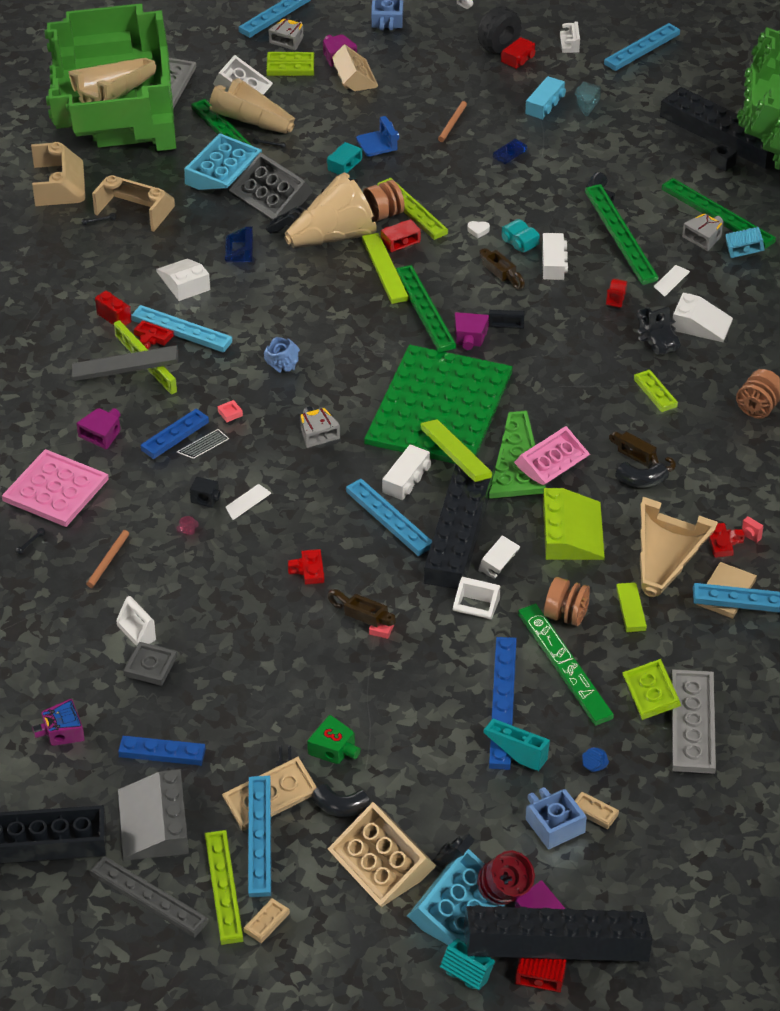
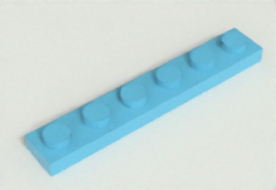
M142 305L131 315L134 322L140 323L143 320L174 331V335L223 353L233 342L232 336Z

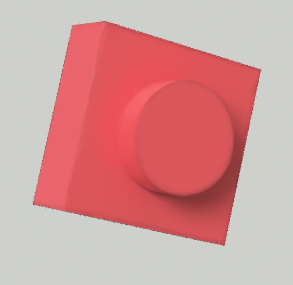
M234 400L217 406L218 413L226 423L243 416L242 409Z
M747 516L743 520L742 525L745 537L758 543L762 539L763 525Z
M380 624L378 627L371 625L369 635L388 639L394 625L386 626Z

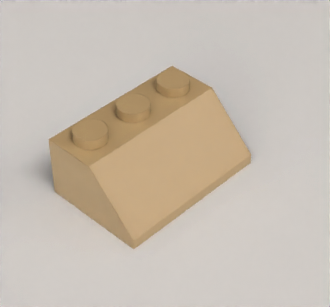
M344 44L332 56L334 67L338 70L337 74L342 79L341 83L345 88L360 91L378 87L367 60Z

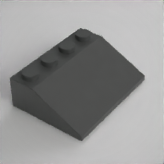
M261 152L229 189L231 193L272 220L290 209L302 205L313 192L306 181Z
M181 769L160 771L118 789L123 861L189 854Z

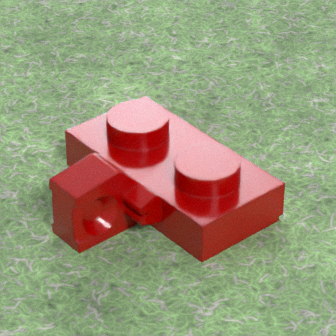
M142 320L134 328V335L140 337L139 341L149 349L151 344L155 345L156 343L165 346L174 336V331Z
M717 523L715 531L708 538L714 557L733 556V545L744 543L745 534L743 529L727 530L725 523Z
M321 549L301 551L302 558L288 560V573L304 575L305 584L324 582Z

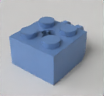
M372 0V27L380 28V30H384V28H389L390 30L402 28L403 0Z
M543 787L539 789L542 798L540 800L533 792L528 794L530 804L526 806V821L548 850L585 833L587 816L566 789L550 794Z

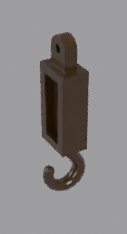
M486 248L480 250L482 265L502 282L509 279L517 290H522L525 287L523 277L519 272H516V265L497 250L492 252Z
M614 431L609 435L610 441L618 446V452L648 468L652 464L659 463L656 454L657 447L627 431L623 434ZM666 457L665 460L670 463V466L666 468L668 472H672L676 467V463L672 458Z
M331 589L327 594L329 602L339 609L344 606L345 615L374 627H378L380 624L392 626L396 623L395 615L389 613L388 606L358 594L348 598L338 589ZM334 596H336L344 605L338 603L334 599Z

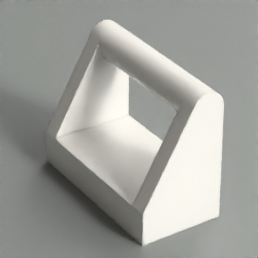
M462 577L453 605V611L492 620L500 600V585ZM463 597L491 604L489 611L461 605L460 603Z
M128 596L118 615L117 626L136 646L139 642L147 644L156 640L154 620L131 596Z

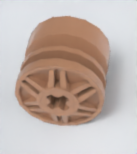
M394 180L382 182L379 186L373 185L364 188L363 194L374 215L371 218L373 221L377 222L386 219L388 215L391 217L403 213L404 198L398 184Z
M766 369L754 371L736 394L738 406L742 411L754 418L767 417L780 401L779 376Z
M555 577L546 597L544 616L558 621L564 613V622L569 624L572 620V625L578 627L588 609L590 587L587 585L581 587L580 583L576 582L570 590L569 580Z

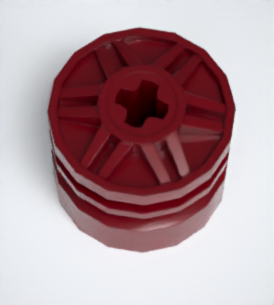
M513 850L504 851L484 864L478 872L477 883L479 891L492 904L499 906L508 905L530 891L535 879L534 868L529 859L522 853Z

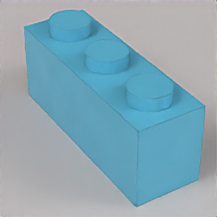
M547 76L526 100L525 114L543 120L550 113L551 109L558 104V101L565 96V81Z

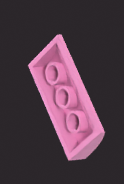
M565 426L521 454L514 463L528 477L541 485H545L590 454L568 427Z

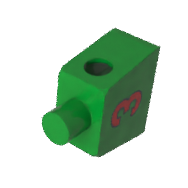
M331 715L324 720L307 740L308 755L335 764H340L346 756L357 759L361 752V748L355 746L354 731Z

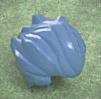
M275 337L272 339L270 346L266 347L264 359L279 373H281L282 369L289 372L291 369L295 370L300 349L289 338L286 340L282 337Z

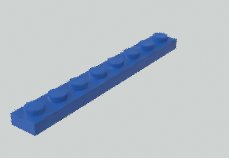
M496 637L492 719L512 725L516 638ZM491 740L489 769L510 770L511 756Z

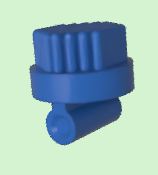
M590 748L582 755L583 766L593 772L603 770L609 763L606 752L601 748Z

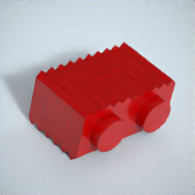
M520 37L501 51V62L515 69L519 68L527 60L534 57L536 53L535 43Z
M411 219L401 221L396 225L382 229L381 239L384 245L393 253V251L396 252V250L417 244V242L420 243L421 230Z
M107 290L95 297L97 315L106 319L113 326L114 322L119 320L125 326L132 322L131 306Z
M520 958L516 973V984L561 993L566 970V959Z

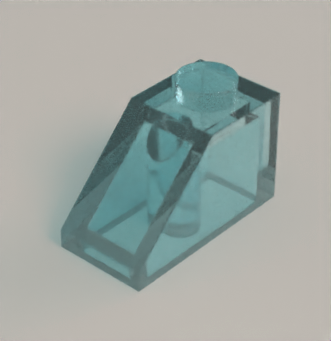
M583 81L580 87H577L575 96H577V105L587 117L600 101L601 86Z

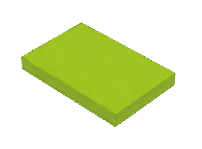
M661 659L622 672L642 720L681 706Z

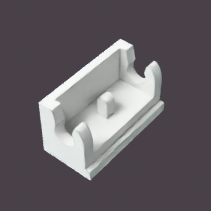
M578 22L564 23L562 27H567L569 30L560 31L562 53L579 52L580 35Z
M502 535L483 557L478 571L485 573L489 577L496 578V573L499 574L509 560L519 551L520 546Z

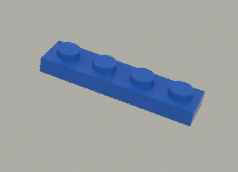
M194 409L141 444V451L155 459L208 424L209 417L198 409Z
M122 736L118 754L119 757L202 766L206 747L205 744Z

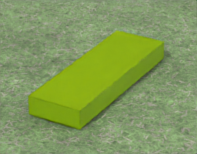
M268 52L267 62H314V52Z
M267 62V76H314V62Z
M650 369L634 375L635 382L661 412L678 407L676 399Z
M636 582L616 584L626 632L646 631L647 625Z

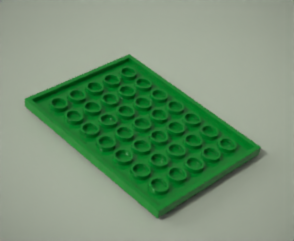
M409 345L364 438V444L404 452L409 445H413L429 451L430 459L456 464L421 429V423L438 419L477 456L513 372V366Z

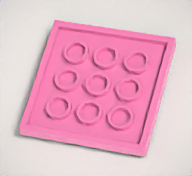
M45 449L2 495V500L67 527L109 478L107 473Z

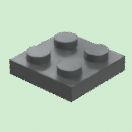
M139 642L123 670L124 676L162 686L177 658V651Z

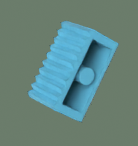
M759 227L725 235L730 258L765 251Z

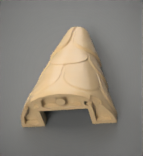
M140 58L68 71L74 92H78L81 103L118 99L153 76L156 71V65L154 60Z
M240 78L232 81L228 92L225 91L226 87L222 85L214 87L210 98V104L212 105L210 110L212 112L279 133L287 134L293 130L295 118Z
M347 173L336 176L307 210H304L299 218L285 232L286 236H284L288 245H291L293 248L316 246L327 242L344 241L345 239L359 238L376 233V222L371 220L374 215L370 205L354 180L350 181L348 179L350 176Z
M643 497L640 505L641 587L645 595L649 597L659 596L682 572L683 567L715 531L717 521L699 516L696 525L659 513L662 503Z

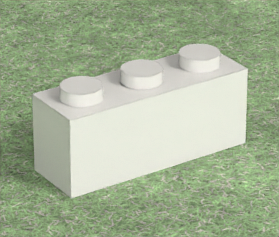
M543 233V279L564 280V273H568L567 240H564L563 233Z
M409 445L382 479V493L403 500L407 494L411 493L416 482L418 483L421 480L423 473L429 470L431 466L430 452Z

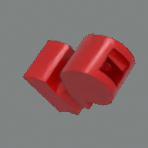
M619 279L611 281L610 289L607 290L606 305L622 308L627 290V281Z

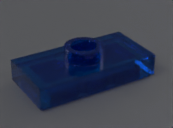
M514 139L493 152V158L506 164L525 152L527 145Z

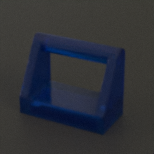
M253 226L244 227L227 235L225 261L252 262ZM232 242H245L244 247L232 252Z

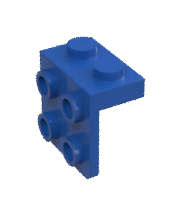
M386 116L380 117L379 131L358 135L356 140L365 155L369 157L397 150L399 133L393 128L392 122H389Z

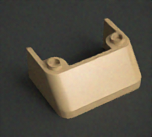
M59 142L31 144L34 168L62 166V172H55L50 175L49 182L32 183L35 206L71 204L84 201L83 160Z
M114 175L106 177L92 193L95 215H98L113 197L151 207L149 215L151 231L153 232L175 207L174 198L164 190Z

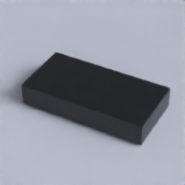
M489 309L488 327L524 328L525 311Z

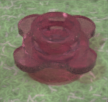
M185 516L180 519V525L176 529L179 533L183 532L192 535L195 533V528L199 526V523L194 518Z

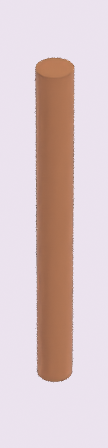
M465 101L460 103L438 137L440 142H444L467 106Z
M127 530L121 532L86 583L88 587H94L129 536Z

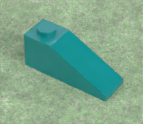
M492 719L484 728L483 733L519 764L539 771L548 760L549 739L496 719Z

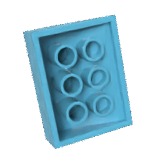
M219 133L184 168L185 184L198 190L228 188L253 162L258 154L262 153V149Z
M469 849L463 856L449 862L407 917L421 930L447 945L451 944L456 938L466 943L464 935L466 906H499L487 901L479 891L477 883L478 872L484 863Z

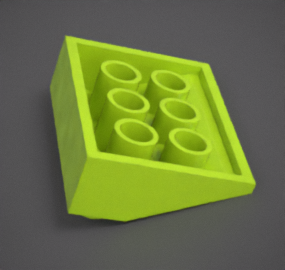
M544 488L543 516L546 560H604L601 502L564 488Z

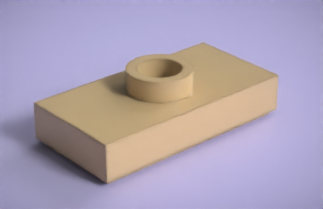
M581 792L575 799V802L587 816L588 820L606 829L611 826L619 815V810L584 792Z
M272 898L244 927V933L262 944L290 914V909Z

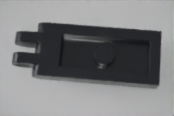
M294 207L277 216L270 222L266 230L271 234L274 231H281L286 225H292L304 211L303 207Z
M470 834L462 838L458 836L451 844L449 842L444 844L432 861L436 866L441 867L463 856L475 839Z

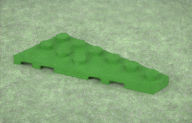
M527 411L508 413L502 445L489 492V499L544 494L546 486L528 477L514 463L521 454L535 446Z

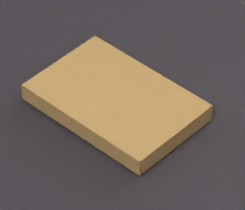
M720 562L707 584L751 589L757 575ZM696 604L732 619L739 609Z

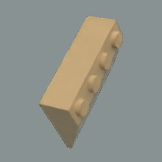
M374 802L328 848L331 854L381 907L420 883L436 867L434 862Z

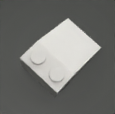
M236 55L218 73L213 83L215 86L222 85L226 87L225 91L228 92L232 81L240 78L263 95L273 84Z
M188 258L156 269L178 301L210 290L209 273L202 264Z
M683 293L673 314V319L676 322L672 326L676 328V332L724 342L733 318L702 297Z

